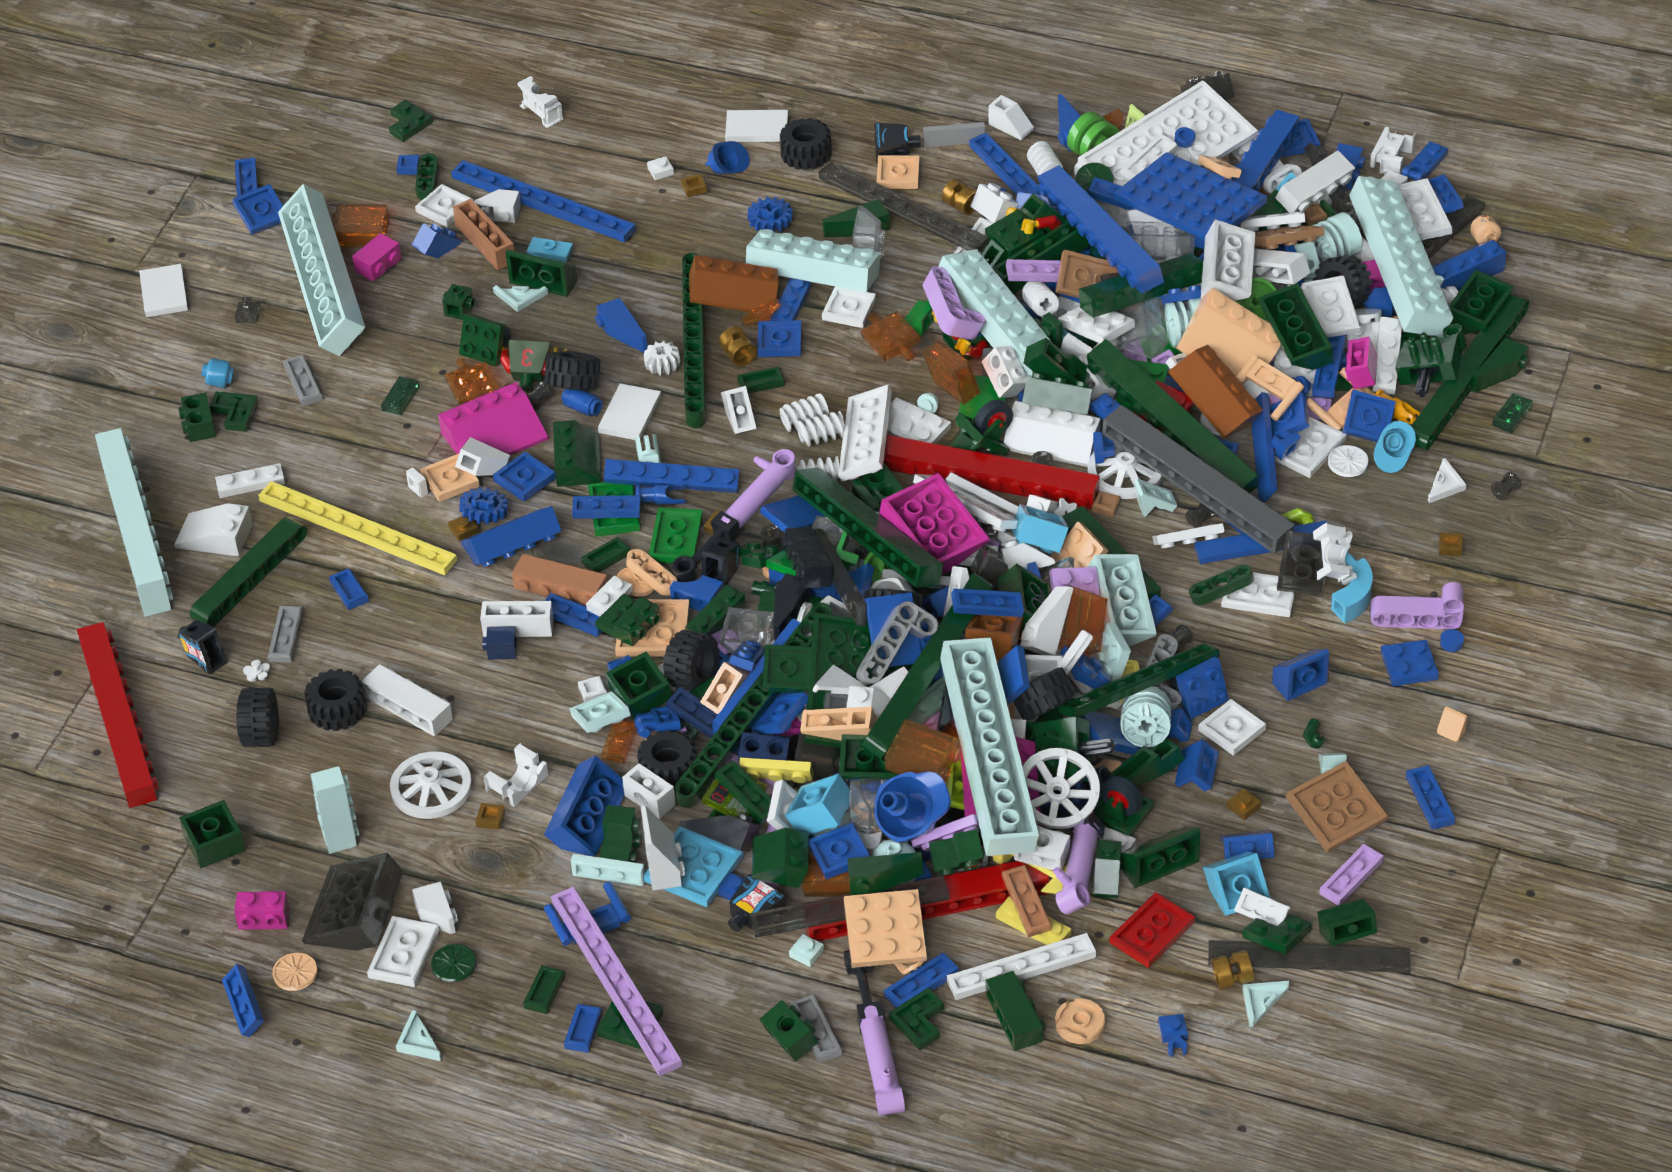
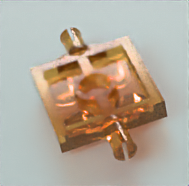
M897 311L883 319H879L874 312L869 314L867 319L872 325L861 330V336L884 361L897 355H902L906 361L913 360L914 354L909 349L920 342V335Z
M461 357V360L460 358L456 360L459 369L445 374V380L458 405L500 389L486 362L467 365L465 358Z

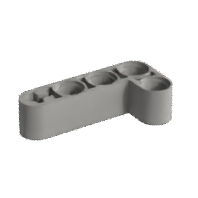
M904 602L894 607L856 673L857 680L866 686L880 681L908 632L917 638H926L937 631L938 622L936 618L911 602ZM901 608L908 611V619H904L901 616ZM921 621H925L928 624V632H924L921 629ZM890 628H893L894 630H896V632H897V638H896V639H892V638L890 637V635H889V629H890ZM878 648H881L885 651V659H880L878 657ZM873 668V670L871 671V676L873 677L868 678L869 673L867 672V670Z
M1168 634L1160 635L1148 656L1144 668L1174 656L1178 647L1177 640ZM1163 682L1153 686L1166 693L1171 702L1172 712L1178 708L1182 700L1179 692L1164 685Z

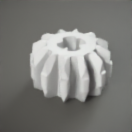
M655 341L654 345H648L647 350L644 351L645 367L652 374L659 373L661 376L663 373L669 375L670 371L674 372L677 366H680L679 350L672 342L666 344L665 341L662 343Z

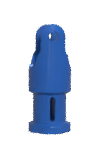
M665 484L655 485L654 487H640V485H636V495L641 496V503H655V505L684 504L687 502L686 500L671 499L667 496V493L672 490L686 489L687 486Z

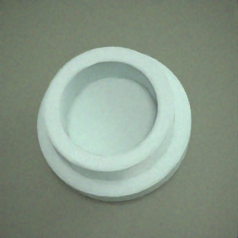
M924 393L918 398L917 405L919 408L933 414L938 409L939 400L933 393Z

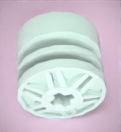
M1344 212L1329 217L1326 221H1320L1318 224L1312 225L1321 226L1324 229V235L1317 236V240L1314 241L1319 263L1325 262L1326 259L1332 257L1353 256L1361 251L1362 238L1359 228L1348 214Z
M1201 298L1188 300L1187 310L1182 301L1176 302V305L1174 303H1166L1165 329L1173 348H1176Z
M1151 686L1124 698L1120 726L1126 740L1139 747H1154L1165 740L1171 727L1172 712L1171 702L1166 693L1157 687Z

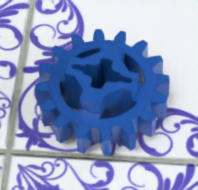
M766 196L765 200L759 198L758 203L752 202V207H748L747 216L750 226H755L756 231L769 229L774 232L777 229L781 232L782 227L788 228V223H792L793 212L792 208H790V203H785V199L778 201L776 196L773 199Z
M478 487V490L470 489V493H463V496L460 497L459 511L463 512V517L469 516V521L477 520V524H480L481 521H485L486 524H489L491 521L497 523L498 518L503 520L504 515H507L508 499H505L504 494L498 495V490L491 492L490 488L482 490L481 487Z

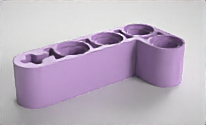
M932 266L923 283V288L941 330L950 336L970 340L975 339L985 323L984 316L977 311L964 309L947 270L940 266Z
M1455 582L1447 583L1443 586L1441 598L1377 596L1370 602L1371 623L1378 627L1456 629L1462 624L1464 610L1463 587Z

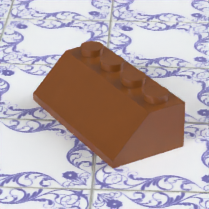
M694 256L689 272L691 303L772 316L774 313L778 289V269L707 256Z
M1208 344L1194 350L1169 370V374L1223 438L1249 427L1263 412L1258 402L1248 393L1243 384L1237 380Z

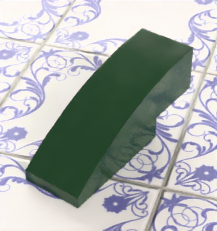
M1165 738L1162 743L1151 749L1143 746L1111 774L1112 776L1123 777L1135 786H1138L1164 775L1183 762L1185 758L1180 747Z

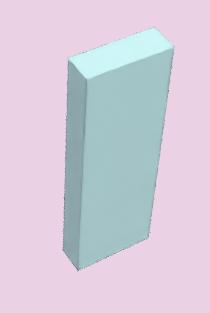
M578 854L572 855L571 866L573 876L644 886V864Z

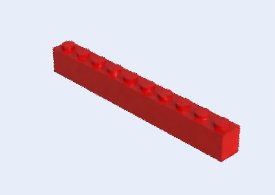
M886 436L883 464L890 471L911 475H935L939 473L945 481L949 474L953 473L983 489L1024 497L1038 495L1058 503L1059 499L1063 498L1068 504L1076 503V507L1083 506L1091 510L1099 493L1100 475L897 436Z
M104 622L78 628L77 633L128 806L132 808L157 801L155 791L159 790L156 776H150V774L154 773L151 760H145V757H148L149 754L146 744L140 743V740H144L141 727H135V724L139 722L136 711L130 710L131 707H134L130 693L125 694V691H129L126 678H120V675H124L121 662L115 661V659H119L116 646L110 645L114 643L111 629L106 630Z
M1016 861L938 878L934 877L914 883L909 882L904 885L894 886L880 893L918 889L922 920L1003 904L1010 896L1002 878L1003 871L1025 865L1038 896L1049 894L1041 892L1049 883V877L1024 862ZM844 897L802 905L803 922L808 937L819 942L848 936Z

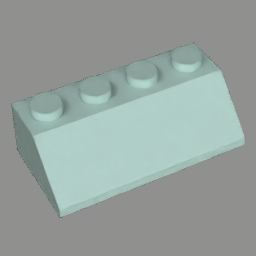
M1095 554L1088 567H1096L1104 630L1107 623H1116L1129 647L1155 637L1157 633L1138 554Z

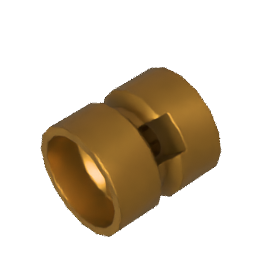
M955 178L945 186L942 200L963 214L971 215L976 211L971 207L977 190Z
M730 327L721 334L719 345L736 366H746L755 359L757 347L741 327Z
M1246 950L1234 952L1230 958L1225 955L1211 958L1219 990L1234 987L1235 982L1242 985L1254 981L1252 965ZM1236 964L1239 974L1234 975L1231 965Z

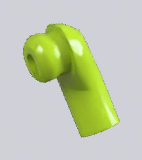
M1301 508L1281 514V516L1289 519L1291 522L1296 521L1300 524L1314 523L1312 514Z

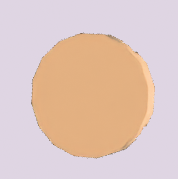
M1079 998L1070 1003L1068 1001L1063 1003L1058 1008L1055 1016L1056 1031L1063 1039L1076 1044L1090 1043L1098 1039L1104 1032L1106 1018L1102 1008L1097 1003L1088 999Z

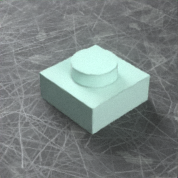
M802 934L789 950V957L811 967L824 951V945Z

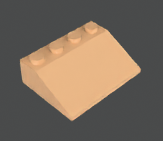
M1212 288L1200 300L1176 349L1189 355L1194 350L1208 344L1230 369L1232 374L1236 376L1252 355L1269 364L1281 344L1270 323ZM1248 377L1242 381V384L1249 381Z

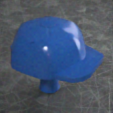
M905 772L885 781L879 787L875 799L874 816L879 828L891 840L901 843L918 839L930 833L934 829L936 822L950 808L951 800L948 787L944 779L934 772L918 774Z

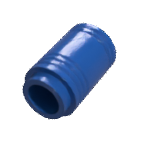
M565 389L562 393L563 405L592 417L597 416L602 409L603 402L599 396L587 391Z

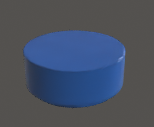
M1181 127L1176 130L1174 141L1179 147H1191L1195 142V132L1188 127Z
M1454 629L1442 632L1440 646L1444 650L1456 652L1463 647L1464 636L1461 632Z

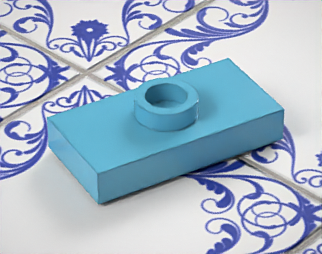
M533 237L527 249V254L567 262L573 251V243Z

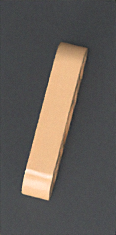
M633 549L627 553L626 566L659 594L670 595V585L673 581H677L674 575L643 550ZM650 570H651V571H655V572H657V573H656V574H649V573H647L646 571H650Z

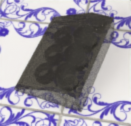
M388 853L330 866L302 942L308 945L356 951L376 947L404 870Z

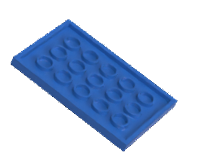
M1166 152L1115 191L1114 200L1205 240V236L1215 220L1238 226L1267 203V195Z

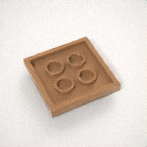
M1301 225L1255 232L1254 247L1256 249L1279 248L1278 245L1282 244L1289 246L1296 245L1298 241L1303 240L1304 242L1316 241L1317 236L1324 235V229L1321 226Z
M1347 761L1286 793V799L1327 853L1382 824L1388 818V815Z

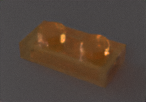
M621 721L619 723H612L601 753L602 761L625 764L637 730L634 722Z

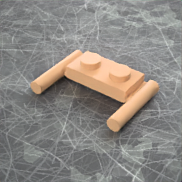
M1255 355L1250 357L1235 376L1241 383L1248 377L1251 382L1282 400L1270 415L1275 421L1279 420L1304 388L1300 382H1296Z
M1344 367L1339 374L1346 379V367ZM1368 387L1352 388L1330 407L1327 412L1311 398L1307 399V405L1327 425L1340 431L1344 425L1352 390L1371 395L1375 393Z

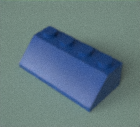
M1490 240L1432 265L1435 275L1444 278L1440 286L1441 288L1445 289L1446 287L1454 286L1459 292L1475 270L1491 277L1503 272L1506 251L1494 240Z
M549 506L460 542L475 565L482 564L485 567L495 563L494 558L502 555L503 559L515 555L516 549L523 547L525 551L537 546L535 542L543 539L544 542L555 539L557 538L556 533L562 530L553 507Z
M596 755L579 763L543 835L562 850L592 857L596 856L604 839L602 822L607 805L620 806L624 798L623 779Z

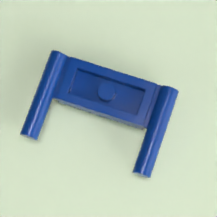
M606 882L603 885L611 904L609 903L589 911L602 933L620 927L621 922L627 923L631 920V916L612 882ZM552 904L546 905L544 910L562 944L567 946L572 941L574 944H577L566 924L561 921Z

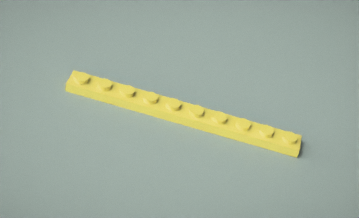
M271 481L258 495L260 502L440 574L446 575L457 562V556L454 553Z

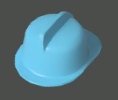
M1394 421L1388 424L1382 431L1374 450V461L1382 471L1387 473L1398 472L1406 464L1416 441L1415 432L1408 423Z

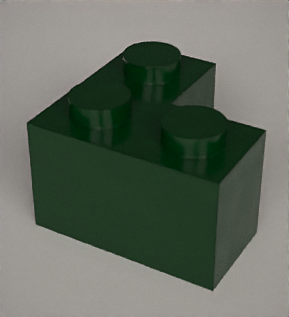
M607 805L602 822L604 841L599 858L637 863L636 850L641 848L642 834L639 833L641 820L637 818L636 808Z
M977 829L953 834L952 838L929 842L934 873H940L941 877L953 875L957 869L964 868L965 872L979 869L980 864H983L984 857Z

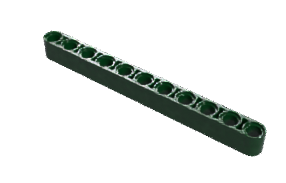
M687 253L682 258L684 403L686 424L691 428H700L706 422L703 304L690 302L689 272L694 256L699 254Z
M1510 294L1485 329H1481L1460 359L1456 380L1444 381L1411 427L1416 436L1415 447L1426 451L1430 449L1471 392L1473 375L1505 338L1511 336L1526 315L1529 300Z
M973 572L963 589L990 591L993 585ZM952 604L939 624L937 631L929 639L862 742L861 747L879 759L883 757L942 665L940 656L943 642L958 640L974 614L954 613Z
M826 603L815 604L784 645L811 647L812 636H805L804 634L812 633L814 614L832 615L831 607ZM763 672L677 782L676 801L681 807L690 808L697 803L715 779V772L724 767L739 748L742 732H751V727L775 697L781 693L762 691ZM757 702L760 705L752 706L750 703ZM745 720L746 723L739 724L736 721ZM726 737H730L733 739L729 742L723 741V739ZM712 755L719 756L718 759H710L709 757ZM698 773L705 774L704 777H696L695 775ZM684 791L692 792L690 795L681 794Z

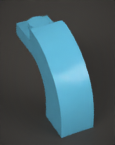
M1348 552L1345 556L1346 565L1352 566L1357 578L1349 582L1350 584L1345 588L1332 593L1331 610L1344 624L1361 615L1368 607L1373 581L1372 570L1365 558L1356 561L1355 557Z

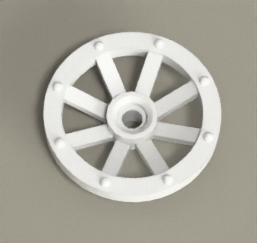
M1114 443L1115 455L1113 456L1115 458H1105L1104 463L1095 464L1094 452L1089 458L1088 473L1098 475L1096 472V467L1110 466L1099 474V491L1121 496V499L1137 498L1134 481L1139 479L1136 471L1151 478L1148 482L1159 486L1163 479V476L1156 471L1154 472L1141 465L1144 463L1129 452H1120L1126 450ZM1114 473L1117 474L1114 486L1104 482L1105 479ZM1124 477H1130L1134 487L1121 488Z
M1051 748L1034 754L1022 766L1027 787L1045 793L1031 801L1037 824L1052 829H1066L1082 823L1094 811L1100 792L1099 779L1094 767L1082 755L1068 749ZM1060 759L1057 776L1053 778L1044 761ZM1067 761L1081 768L1068 780L1064 779ZM1035 766H1037L1047 785L1027 778ZM1087 776L1090 790L1070 789ZM1059 790L1061 794H1055L1053 791ZM1068 798L1089 800L1084 808L1079 811ZM1049 801L1051 802L1049 816L1035 809ZM1062 804L1072 816L1056 818L1058 805Z
M425 752L408 758L396 768L390 780V791L395 805L405 814L423 819L438 818L456 811L466 802L472 788L471 775L466 764L456 756L444 752ZM431 763H433L431 767H424V766H423V765H425V764H431ZM442 764L452 767L450 769L438 771ZM413 769L419 773L415 775L405 776ZM461 775L463 781L461 785L446 778ZM415 783L402 795L400 794V785ZM442 786L458 792L457 795L448 801L441 789ZM419 790L422 791L419 806L408 802ZM435 794L441 805L427 807L429 795Z

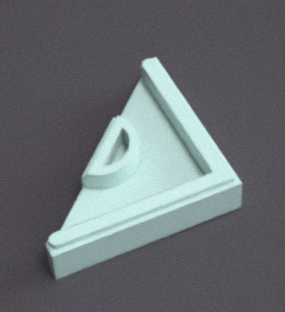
M496 285L493 287V293L515 311L519 312L546 296L548 288L543 286L540 289H529L528 286H512V289H506Z
M1289 980L1243 984L1242 991L1249 1027H1253L1289 989Z
M412 1010L396 1045L397 1052L441 1061V1052L438 1051L417 1012Z

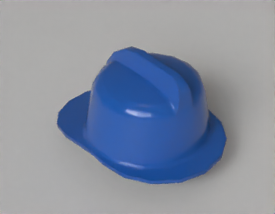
M736 141L719 142L714 144L708 154V161L705 163V166H710L716 174L720 175L742 172L749 166V154L744 146Z

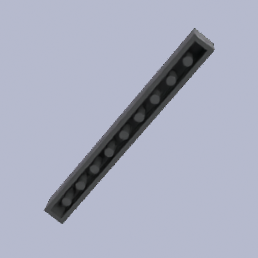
M1121 405L1104 419L1102 431L1104 436L1272 553L1276 554L1292 540L1294 524L1289 519L1284 518L1270 506L1258 500L1253 494L1239 487L1237 483L1226 478L1218 470L1206 464L1201 458L1187 451L1185 447L1171 440L1166 434L1161 433L1150 423L1135 415L1133 411Z

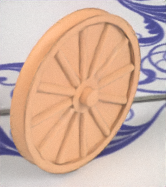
M628 567L619 571L616 576L632 584L633 591L629 596L642 597L654 591L651 586ZM646 571L649 574H654L652 571Z
M297 952L281 957L275 963L272 971L275 983L280 988L288 991H298L308 987L314 982L318 973L315 960L305 953Z

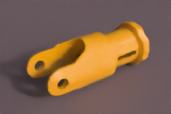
M1382 389L1377 390L1374 394L1378 397L1396 401L1392 418L1411 425L1417 419L1416 414L1420 415V412L1412 408V406L1397 397H1390Z

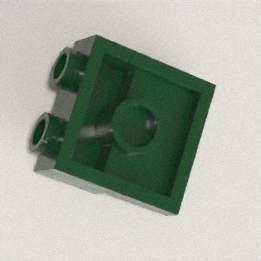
M623 593L595 621L596 628L633 647L639 640L644 638L646 632L652 626L657 625L661 617L659 605L643 597L635 600Z

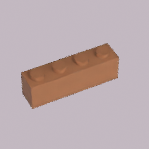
M472 199L453 206L455 226L497 270L506 267L505 252L507 249L514 251L513 242Z
M522 554L512 572L515 589L547 597L550 593H553L585 607L586 603L607 583L606 574Z

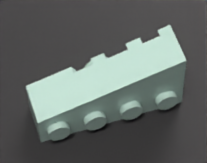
M339 766L312 773L311 780L317 817L329 854L356 847L355 836H359L356 821L352 822L356 820L353 806L349 807V805L353 804L350 790L346 791L350 789L347 775L341 774Z

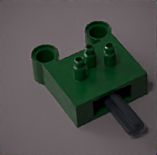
M1458 324L1448 325L1443 329L1444 337L1438 338L1437 335H1433L1431 339H1429L1425 332L1417 334L1403 331L1401 333V346L1395 367L1400 385L1416 384L1415 394L1425 397V394L1429 391L1430 382L1456 380L1462 351L1466 348L1462 327Z
M1070 717L1039 723L1026 721L1025 739L1035 742L1036 753L1051 748H1063L1082 755L1090 762L1091 755L1111 753L1116 748L1111 738L1090 741L1089 720ZM1060 759L1044 761L1053 778L1057 776ZM1067 761L1064 779L1068 780L1081 768ZM1037 768L1038 782L1047 784ZM1087 776L1080 780L1082 783H1089Z

